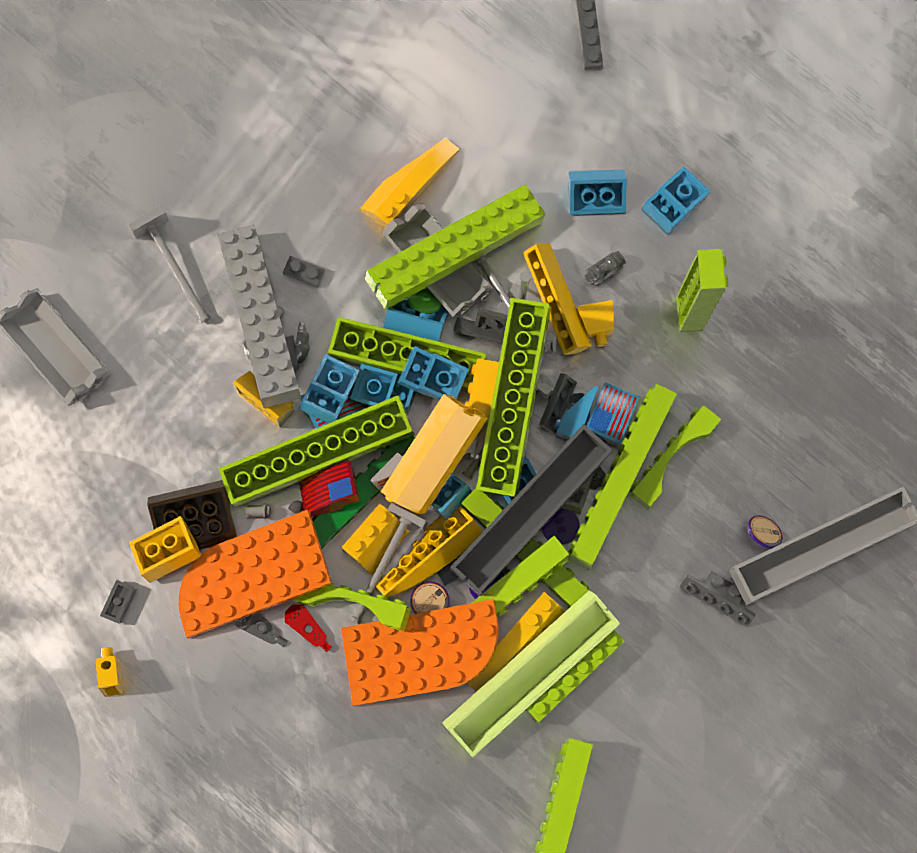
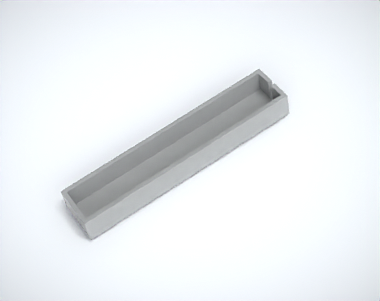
M255 225L238 228V232H235L233 229L218 233L263 408L301 399Z
M904 486L733 566L729 572L746 606L917 524V510L913 505L906 510L903 508L912 502Z

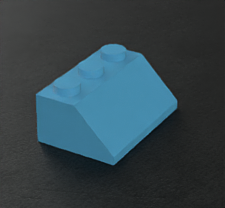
M625 170L569 171L570 215L626 213L627 178Z
M407 297L388 308L383 328L440 341L449 313L444 306L441 305L440 309L434 313H421L414 310L408 304Z

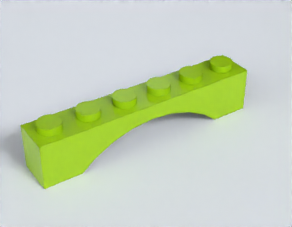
M704 405L700 410L696 408L690 415L692 420L688 424L686 422L683 423L678 430L680 432L678 437L675 438L673 436L666 444L668 449L665 452L660 451L654 459L656 461L653 467L649 465L642 473L645 477L641 482L637 480L630 488L633 490L630 496L647 510L662 493L663 474L670 458L686 444L698 439L707 438L721 421L717 415Z
M334 583L292 599L296 603L311 607L330 601L345 600L356 602L370 609L384 626L405 632L411 609L406 606L407 603L395 599V602L388 601L386 596L377 594L376 597L369 596L370 593L367 591L358 590V592L351 591V587L340 585L339 588L333 586Z
M613 630L525 711L538 724L608 658L624 640Z

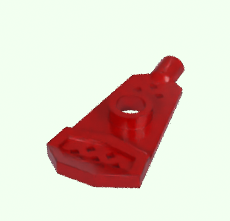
M292 604L285 611V623L315 647L321 646L325 652L332 648L326 641V634L303 604ZM311 625L313 627L312 632H306L305 627Z

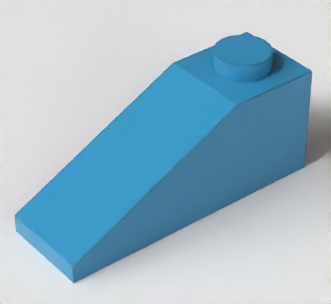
M594 386L563 415L562 420H557L554 428L558 430L556 436L569 440L583 424L585 425L598 390L597 386Z

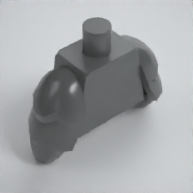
M301 322L298 325L296 345L293 335L285 337L294 371L299 369L298 364L305 361L310 350L309 333L305 323ZM244 340L242 346L245 356L251 362L246 341Z

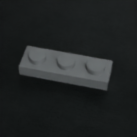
M560 373L539 423L541 427L550 433L556 434L557 430L554 428L557 420H562L577 384L567 374Z

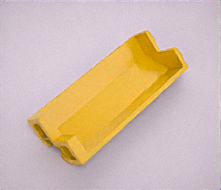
M443 394L381 490L386 495L385 499L408 509L415 515L426 514L488 417L474 407L465 406L452 395Z

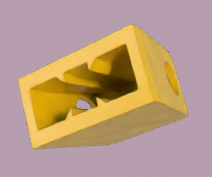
M613 300L577 306L578 314L588 338H595L597 347L608 345L606 336L613 334L614 331Z
M102 648V658L96 659L98 689L105 697L125 694L120 661L116 656H113V648Z

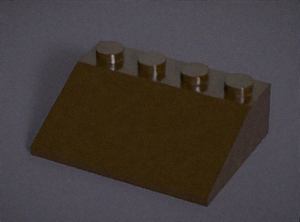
M222 480L148 497L147 506L154 529L181 516L199 549L212 547L237 537L228 494Z

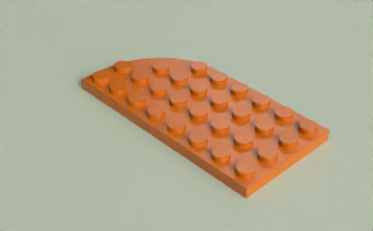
M302 511L217 544L201 554L202 557L196 559L191 564L183 578L178 604L180 618L186 638H192L331 585L332 580L310 511Z
M491 599L409 615L405 632L388 628L381 624L380 621L341 628L353 706L452 689L473 680L488 665L497 645L499 626L495 600Z

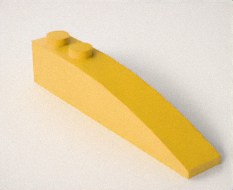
M444 138L384 180L362 205L360 210L385 228L393 219L401 218L460 149Z
M461 506L447 520L440 515L425 528L422 538L419 541L415 540L413 542L411 551L407 555H402L399 559V565L396 568H391L376 586L377 589L384 596L390 597L420 583L462 554L481 535L482 529Z
M543 592L495 647L492 658L485 669L467 684L477 692L565 611L550 596Z

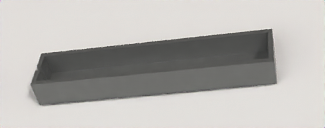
M583 424L454 562L450 570L463 582L467 579L466 585L480 596L611 455L612 449Z

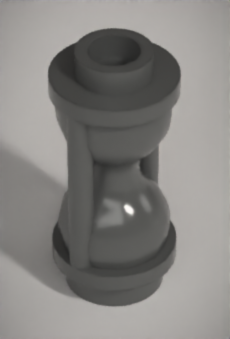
M619 251L612 252L586 269V275L584 276L590 285L594 284L596 286L623 268L626 261Z

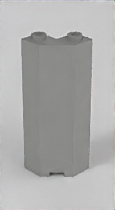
M423 203L413 205L402 218L393 219L381 233L399 253L440 231L443 227ZM473 262L427 286L452 317L466 314L474 304L480 300H485L490 295L489 291L493 288Z
M38 288L31 291L26 290L21 294V299L16 306L5 307L0 311V328L67 406L79 402L86 397L85 392L90 390L92 386L98 387L110 371Z

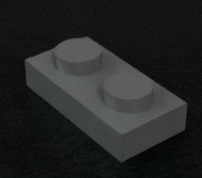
M289 256L283 270V275L318 288L325 269Z
M116 580L100 616L119 624L135 587Z

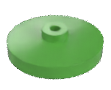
M425 288L409 296L407 299L408 304L414 310L421 313H434L441 307V303L435 295Z

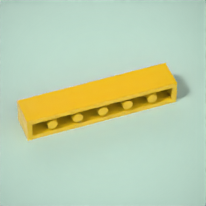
M550 243L535 244L524 251L523 254L543 303H548L551 306L549 319L563 354H578L589 348L591 343Z

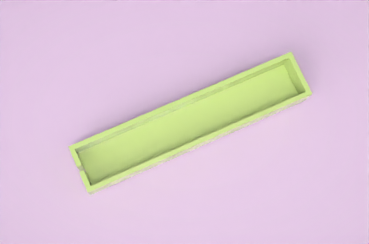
M589 590L443 721V725L464 749L474 757L620 624L619 621L606 609L607 607L598 596Z

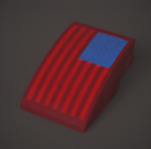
M350 460L322 469L299 482L304 511L309 510L311 517L341 510L343 505L360 501L354 466Z

